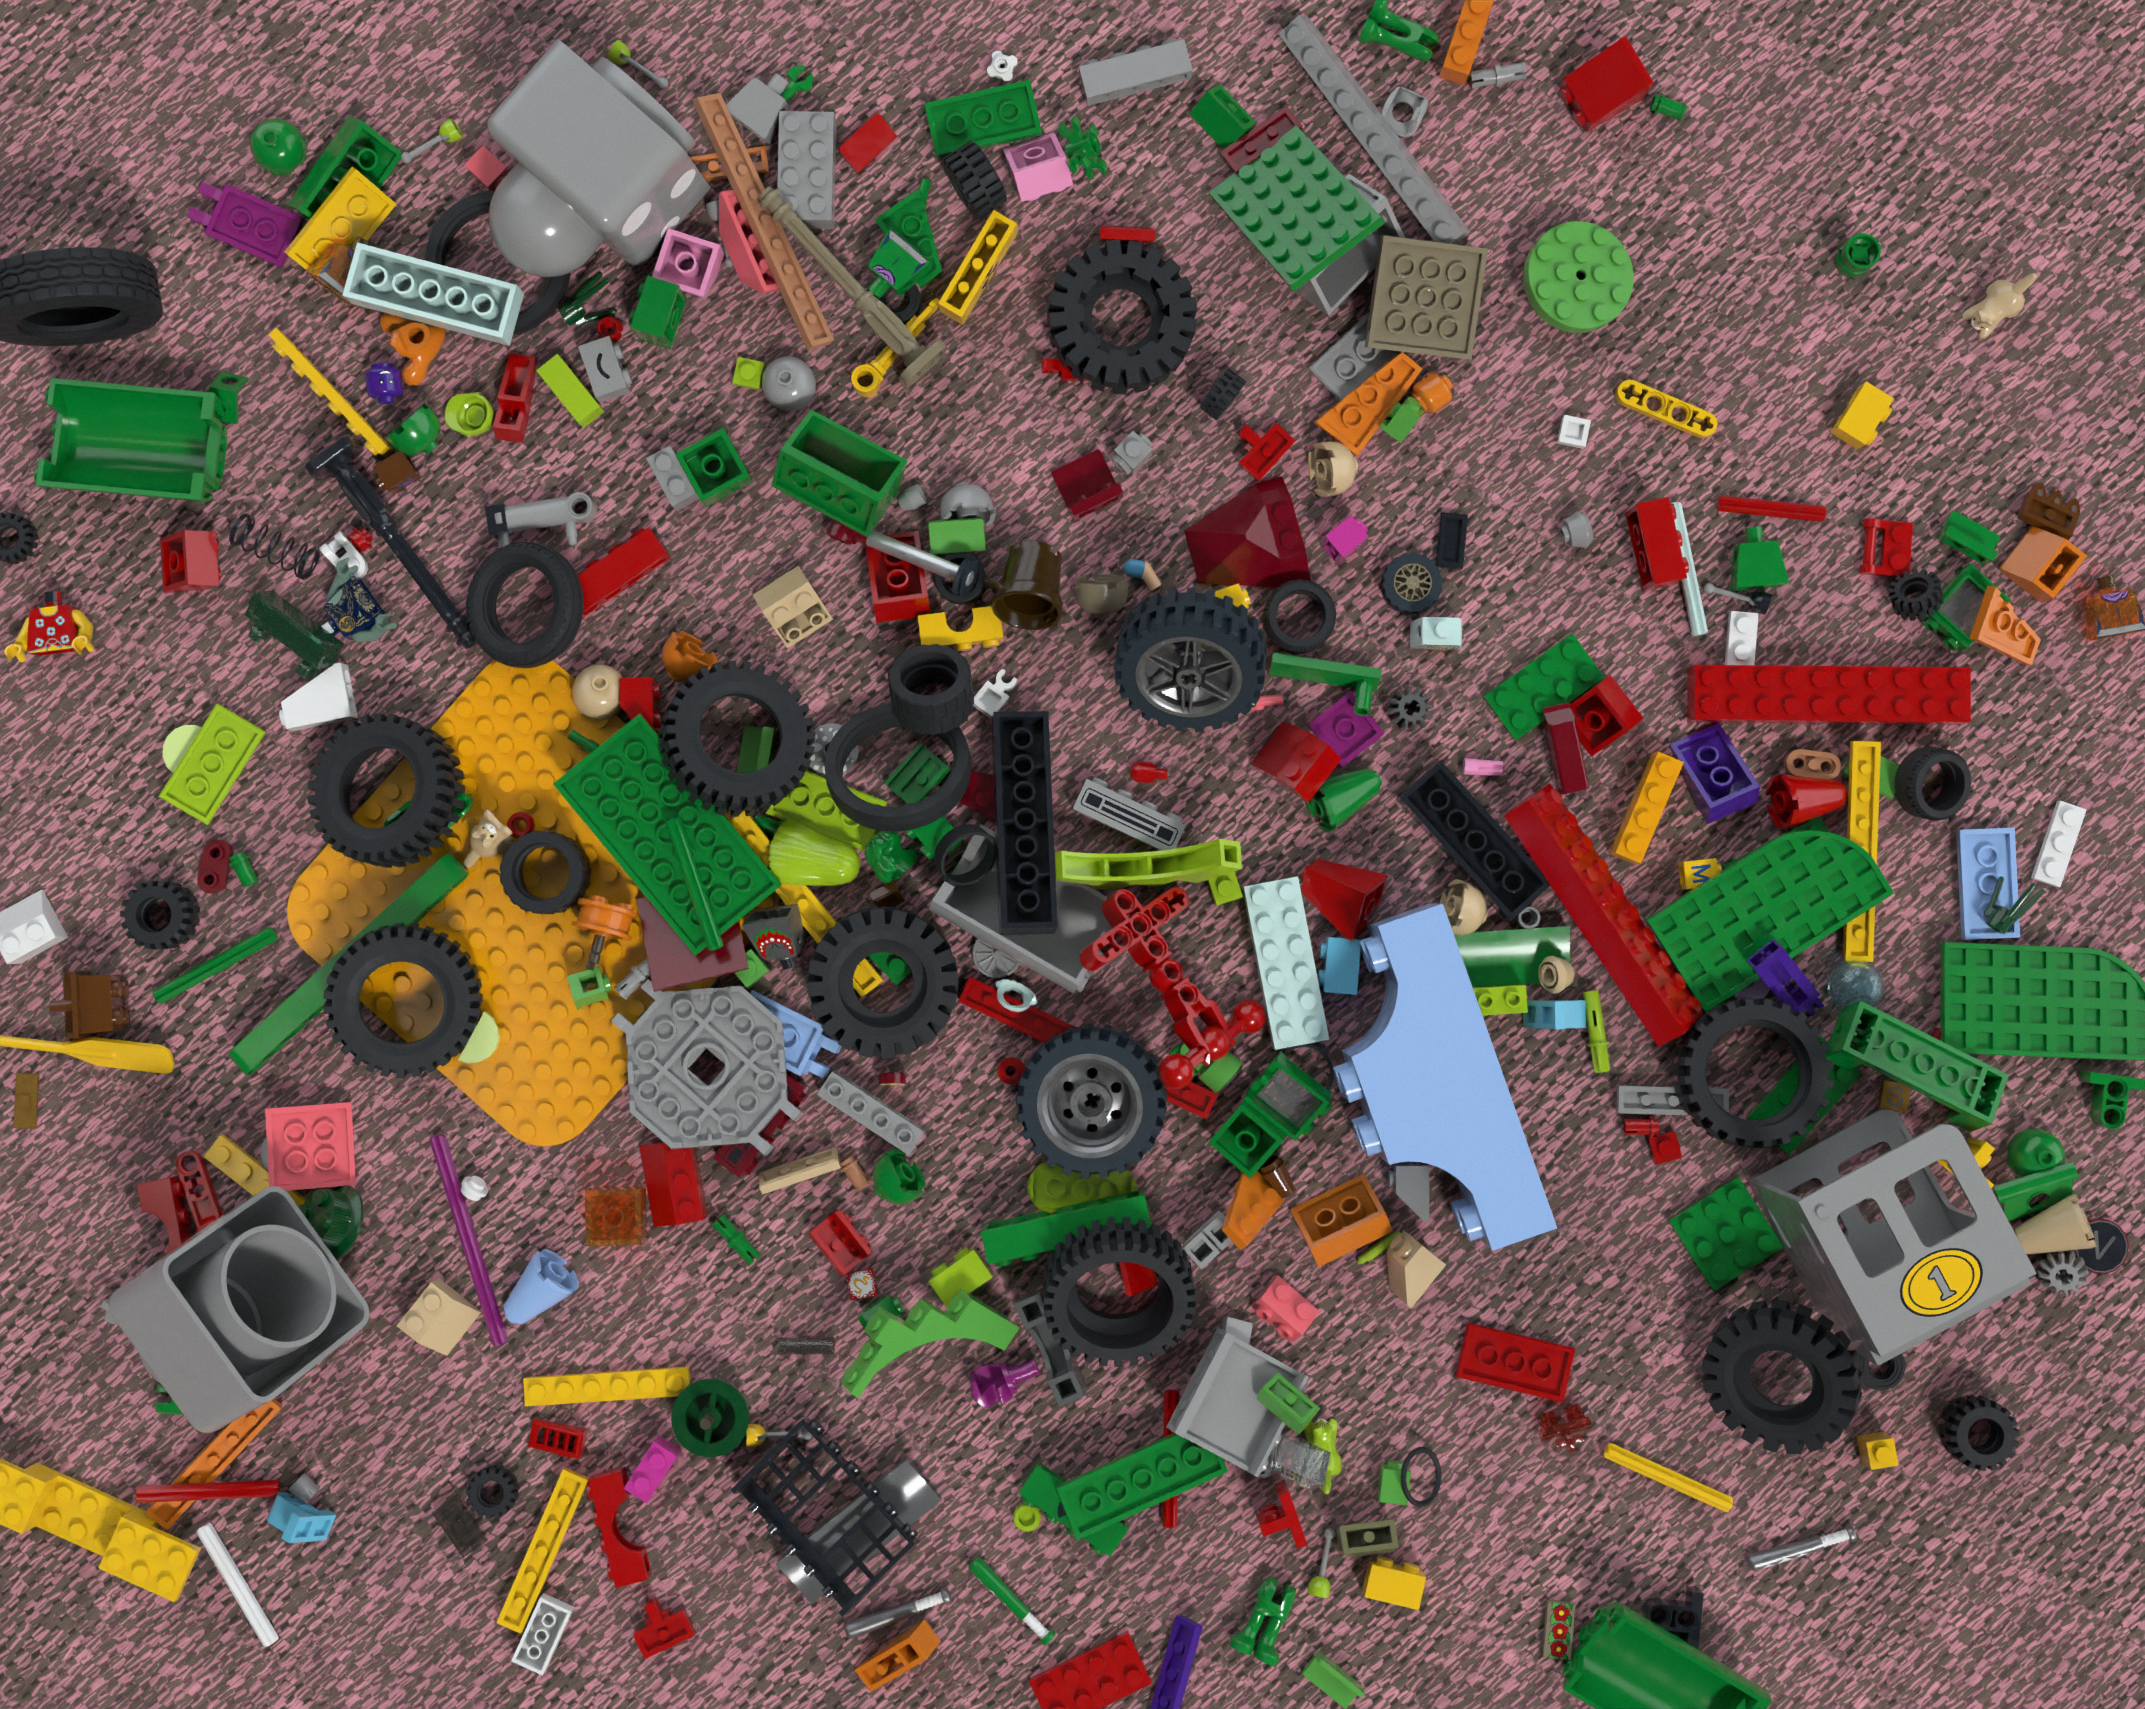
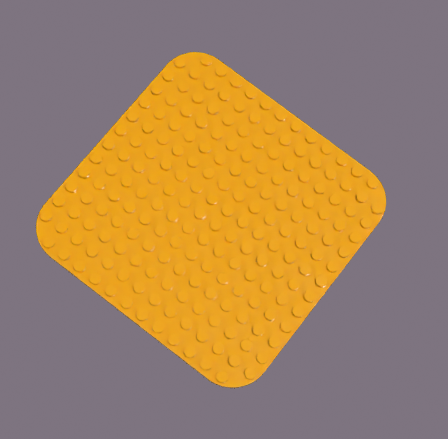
M494 660L480 672L431 728L446 740L444 743L451 745L454 749L452 755L458 757L461 763L455 768L462 770L465 778L457 780V783L464 785L465 793L474 799L470 810L458 823L450 827L453 830L449 837L445 835L439 837L444 844L440 848L429 846L433 854L427 858L418 855L420 862L415 864L406 862V866L400 868L393 865L392 868H384L344 856L343 853L331 848L332 844H328L296 880L288 899L287 918L291 933L298 945L323 967L441 857L451 852L463 865L466 856L471 851L470 833L474 826L478 825L485 810L488 809L492 812L496 819L505 826H507L511 815L517 812H525L531 815L535 821L534 831H551L575 840L584 849V853L588 856L590 862V884L585 895L609 899L608 904L624 903L635 907L634 912L638 914L636 919H632L628 933L632 936L631 941L605 938L599 963L595 964L594 968L599 967L602 975L608 974L612 990L607 991L609 999L583 1006V1009L577 1010L567 976L588 970L585 968L594 935L588 931L571 926L572 921H577L581 905L577 903V905L567 909L565 912L554 914H535L530 911H524L518 905H514L508 895L504 893L503 885L500 882V864L503 860L502 856L507 850L502 851L496 857H480L473 866L466 869L469 872L466 879L418 922L420 928L425 929L426 926L435 928L433 932L437 934L441 932L448 934L447 939L453 943L456 940L461 945L459 949L462 953L468 952L471 957L469 962L471 965H476L478 970L476 977L481 979L482 984L480 994H483V1001L480 1005L481 1014L477 1024L486 1011L495 1018L500 1035L498 1048L491 1057L477 1063L458 1061L466 1046L464 1045L456 1057L453 1056L449 1063L443 1067L439 1065L437 1069L515 1138L532 1145L553 1146L567 1142L583 1132L628 1081L626 1034L611 1020L620 1013L634 1025L655 1001L641 986L628 996L626 1000L614 988L632 971L631 968L634 965L638 966L647 958L637 899L646 896L553 785L554 782L589 755L582 747L567 739L572 730L601 745L623 728L626 723L618 716H614L609 720L597 721L593 720L592 717L581 714L573 703L572 687L575 679L553 660L533 668L510 667ZM406 757L354 814L353 819L359 825L366 828L384 827L385 820L391 814L397 811L404 803L412 800L415 790V777ZM727 812L724 813V816L730 822L733 818ZM520 821L517 825L518 829L523 831L526 828V823ZM511 835L509 836L514 842L517 840ZM541 847L532 851L526 858L522 868V879L525 888L530 894L541 899L558 896L565 889L570 876L569 863L565 855L552 847ZM774 891L754 909L777 907L780 900L779 895ZM748 914L739 920L744 947L750 943V939L742 927ZM393 962L379 967L367 977L360 992V1001L407 1043L420 1040L429 1035L438 1026L443 1015L444 996L441 986L429 971L413 963ZM720 976L662 991H687L710 988ZM590 987V988L588 989V991H591V990H594V989H597V988H596V987Z

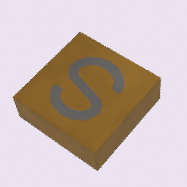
M1881 1080L1877 1107L1907 1112L1911 1088L1901 1083Z

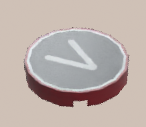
M2090 1219L2088 1222L2094 1238L2089 1239V1241L2094 1239L2097 1247L2072 1250L2075 1252V1258L2082 1257L2085 1262L2083 1267H2086L2089 1272L2098 1274L2114 1272L2124 1264L2128 1256L2129 1242L2126 1233L2119 1225L2110 1220Z

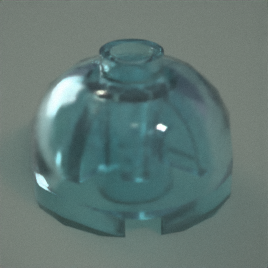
M1844 961L1838 963L1830 971L1826 992L1830 1002L1838 1010L1846 1009L1858 1001H1862L1875 1008L1884 995V981L1881 973L1873 965L1865 961Z

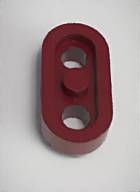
M212 840L204 847L197 883L199 888L206 893H219L227 885L231 868L229 867L231 863L229 858L233 856V848L227 841ZM216 848L220 850L218 858H215L213 855ZM213 875L214 883L210 885L207 882V878Z

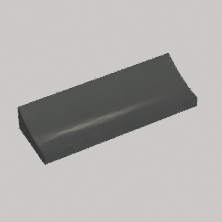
M906 1456L874 1482L881 1492L879 1497L885 1503L889 1501L899 1511L897 1517L904 1524L908 1522L912 1525L942 1500L909 1456ZM862 1491L805 1538L823 1556L874 1504ZM879 1509L864 1522L877 1538L892 1525ZM860 1528L845 1541L858 1557L873 1544ZM895 1529L882 1544L884 1546L900 1534L899 1531ZM841 1547L826 1560L839 1576L854 1562ZM876 1548V1549L863 1561V1563H864L866 1560H868L871 1556H873L876 1552H878L879 1549ZM786 1552L778 1558L775 1565L796 1585L811 1604L824 1595L822 1592L823 1585L815 1576L809 1577L803 1569L806 1566L796 1555L791 1556Z

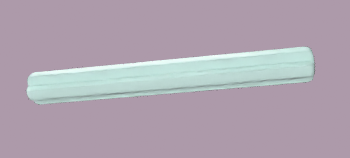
M1674 502L1677 514L1674 522L1676 530L1681 532L1683 545L1680 547L1682 557H1686L1689 564V573H1686L1687 578L1681 581L1691 633L1693 636L1706 634L1708 629L1682 504Z

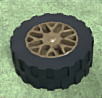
M1414 552L1402 554L1393 559L1382 574L1380 584L1382 596L1384 595L1385 602L1392 606L1393 610L1400 611L1401 614L1416 615L1417 613H1422L1438 600L1442 592L1443 577L1440 575L1441 571L1439 567L1437 568L1435 562L1432 559H1428L1424 554L1419 555Z

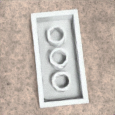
M543 1593L511 1661L543 1676L575 1607Z

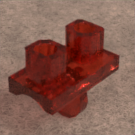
M1579 1404L1564 1408L1568 1420L1566 1423L1558 1424L1554 1411L1540 1414L1541 1430L1539 1436L1541 1441L1563 1436L1562 1439L1554 1441L1556 1448L1567 1447L1569 1454L1575 1453L1574 1444L1584 1441L1582 1434L1572 1436L1571 1433L1589 1429V1426L1592 1425L1590 1417H1585Z

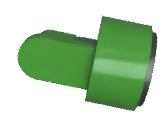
M1185 1044L1181 1047V1055H1185L1190 1051ZM1229 1050L1223 1059L1210 1061L1209 1066L1201 1063L1195 1069L1200 1072L1198 1078L1215 1093H1221L1241 1071L1243 1062Z

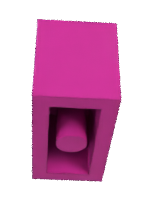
M1350 515L1324 537L1321 546L1338 565L1364 544L1368 538L1366 534L1368 529L1359 518L1355 520Z
M658 1436L623 1489L647 1504L682 1450L661 1436Z

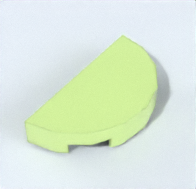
M183 725L174 729L167 736L163 745V759L166 767L172 773L202 727Z
M485 1011L481 1016L458 1061L465 1063L481 1062L491 1057L497 1050L500 1041L499 1028L495 1018Z

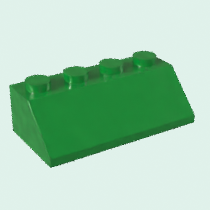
M349 115L288 205L310 220L351 167L358 170L380 189L401 159L403 153L362 120Z

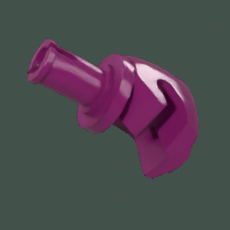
M1032 1358L1012 1368L1006 1362L1000 1364L984 1365L971 1371L970 1391L974 1401L978 1402L982 1408H989L999 1400L1002 1405L1008 1402L1013 1397V1394L1018 1392V1383L1040 1375L1035 1359Z

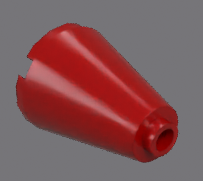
M1780 774L1772 776L1766 788V795L1771 794L1772 805L1766 804L1770 819L1776 827L1790 829L1839 809L1845 805L1848 799V790L1839 780Z

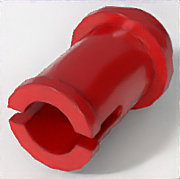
M1649 1116L1648 1118L1623 1119L1624 1136L1649 1135L1650 1138H1653L1654 1135L1659 1134L1658 1118Z

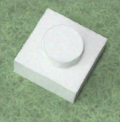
M1564 415L1557 443L1584 449L1591 420Z

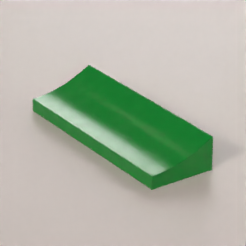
M1570 926L1473 932L1464 936L1454 935L1472 987L1540 983L1538 970L1546 957L1555 956L1570 963Z

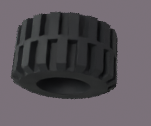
M969 141L942 159L943 168L948 179L973 216L979 219L1007 201L1006 191L998 174L984 152L974 142Z
M147 881V884L141 883L136 886L137 890H130L127 894L130 897L129 900H123L122 905L126 908L125 911H120V917H125V922L121 923L122 928L129 930L126 933L129 939H135L134 943L136 945L144 946L146 949L180 947L179 944H185L189 941L188 935L194 936L197 930L193 929V925H199L200 919H195V914L200 913V907H194L193 905L198 902L196 897L189 896L191 891L188 888H182V885L171 881ZM159 899L167 902L171 909L170 923L162 931L156 930L149 919L150 909Z
M1967 1395V1400L1962 1397L1956 1399L1958 1405L1950 1403L1947 1406L1950 1410L1949 1414L1947 1415L1943 1412L1941 1416L1945 1420V1424H1939V1430L1944 1432V1435H1940L1941 1442L1946 1444L1944 1448L1948 1453L1952 1454L1953 1458L1972 1469L1976 1468L1979 1471H1986V1468L1992 1471L1997 1469L1996 1464L2004 1466L2008 1463L2005 1460L2007 1457H2014L2015 1453L2012 1450L2013 1447L2018 1448L2019 1442L2015 1440V1437L2020 1436V1431L2014 1427L2017 1425V1421L2010 1416L2012 1413L2008 1409L1986 1397H1976L1974 1395ZM1987 1418L1991 1426L1989 1439L1979 1447H1971L1968 1441V1432L1971 1425L1979 1419Z

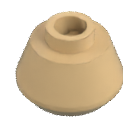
M1548 956L1539 966V981L1548 992L1553 994L1560 993L1573 982L1574 969L1567 960Z

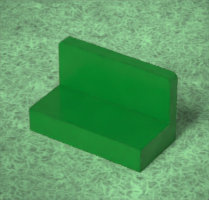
M1221 85L1208 90L1190 113L1223 150L1251 131L1257 124Z
M1952 511L1936 539L1975 561L1986 565L1993 562L1998 554V551L1994 550L2000 536L1964 515Z

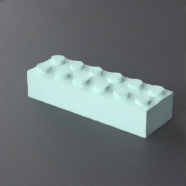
M357 243L342 296L354 305L510 346L524 293L515 284Z
M1298 876L1242 887L1272 1048L1277 1050L1329 1040Z

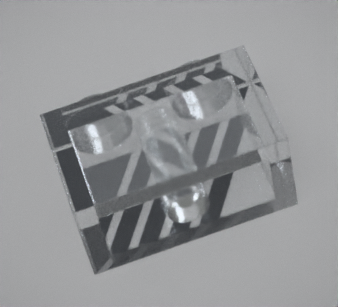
M1282 1435L1280 1442L1275 1446L1271 1468L1281 1472L1280 1477L1296 1480L1295 1484L1301 1487L1312 1488V1484L1324 1485L1331 1452L1300 1437Z

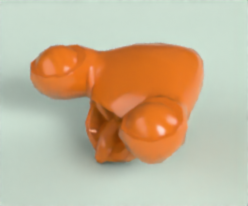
M384 313L380 317V326L383 332L391 334L390 345L395 348L399 355L411 360L404 366L401 372L402 381L409 386L419 385L424 381L430 363L436 357L445 341L446 329Z

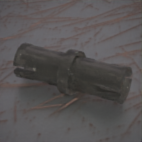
M803 1335V1338L779 1337L778 1348L780 1349H778V1355H803V1357H810V1354L834 1355L835 1344L833 1343H835V1338H810V1335Z

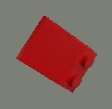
M919 531L886 535L921 550ZM866 545L876 623L917 618L919 615L930 614L924 569Z
M1283 721L1251 762V765L1309 803L1342 758L1321 739Z

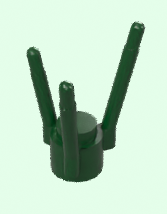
M598 272L572 297L565 300L564 304L558 307L561 316L569 326L576 323L578 327H581L588 322L617 313V310L613 308L583 317V314L587 312L582 303L610 282L609 278H605L592 287L602 277V272Z
M1999 877L1989 906L1983 913L1988 917L1985 924L1998 933L2005 934L2045 893V890L2040 889L2021 907L2037 886L2036 883H2032L2010 910L2001 905L1998 909H1995L2004 882V877Z

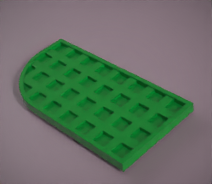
M1797 830L1774 837L1645 920L1668 954L1678 973L1684 978L1692 995L1700 1002L1702 1011L1707 1012L1760 978L1746 960L1773 938L1793 958L1895 893L1874 859L1858 844L1827 831Z
M1943 942L1940 943L1941 1041L1966 1054L2145 1061V982L2124 961L2110 953L2094 948Z

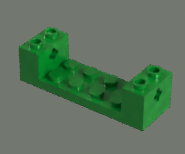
M1858 1001L1840 1011L1828 1043L1830 1050L1825 1051L1827 1061H1833V1064L1847 1071L1863 1064L1949 1107L1946 1120L1969 1132L1992 1125L2009 1077L2008 1074L1862 1001Z

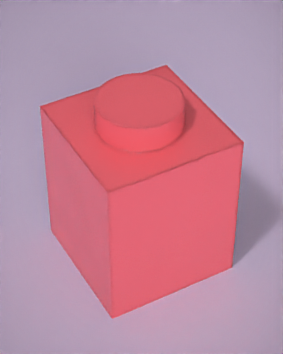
M484 146L465 164L468 171L489 191H495L510 172Z

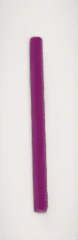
M440 1134L431 1137L429 1141L492 1345L499 1346L506 1343L508 1337L467 1204L461 1192V1185L446 1136Z

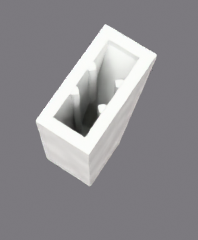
M341 662L335 663L281 702L282 710L279 711L282 725L288 730L297 731L357 719L348 665Z

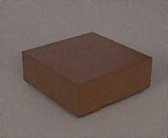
M894 881L869 893L877 908L883 906L895 907L905 901Z

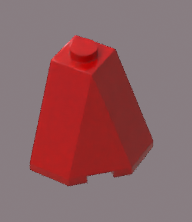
M1317 859L1311 865H1307L1302 871L1300 878L1303 881L1301 893L1346 939L1352 941L1367 926L1368 921L1364 918L1371 914L1373 908H1377L1388 876L1383 873Z

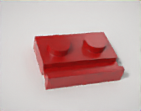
M1101 225L1100 239H1106V241L1120 240V244H1122V240H1133L1143 243L1142 245H1149V241H1155L1156 230L1152 227Z

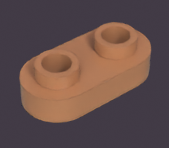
M1797 749L1785 756L1784 768L1789 775L1831 780L1839 775L1841 762L1833 753ZM1796 758L1802 763L1799 769L1793 765ZM1822 762L1828 764L1829 769L1827 772L1821 770Z

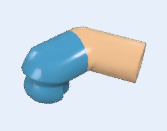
M1131 559L1124 563V572L1130 577L1143 579L1150 591L1161 585L1160 580L1148 562Z

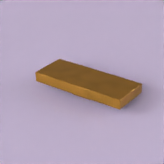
M16 1073L13 1128L37 1129L39 1074Z

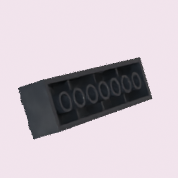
M993 712L991 736L999 934H1055L1058 928L1049 712Z

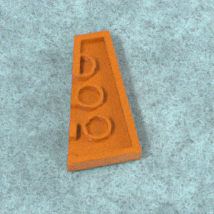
M1399 352L1313 423L1336 442L1345 445L1353 456H1358L1422 371V368L1406 354Z

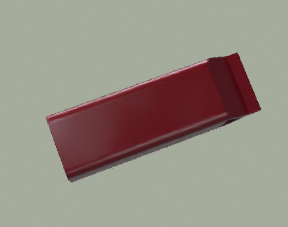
M1567 702L1542 708L1543 724L1558 792L1560 794H1568L1589 789L1576 721L1570 708V703Z

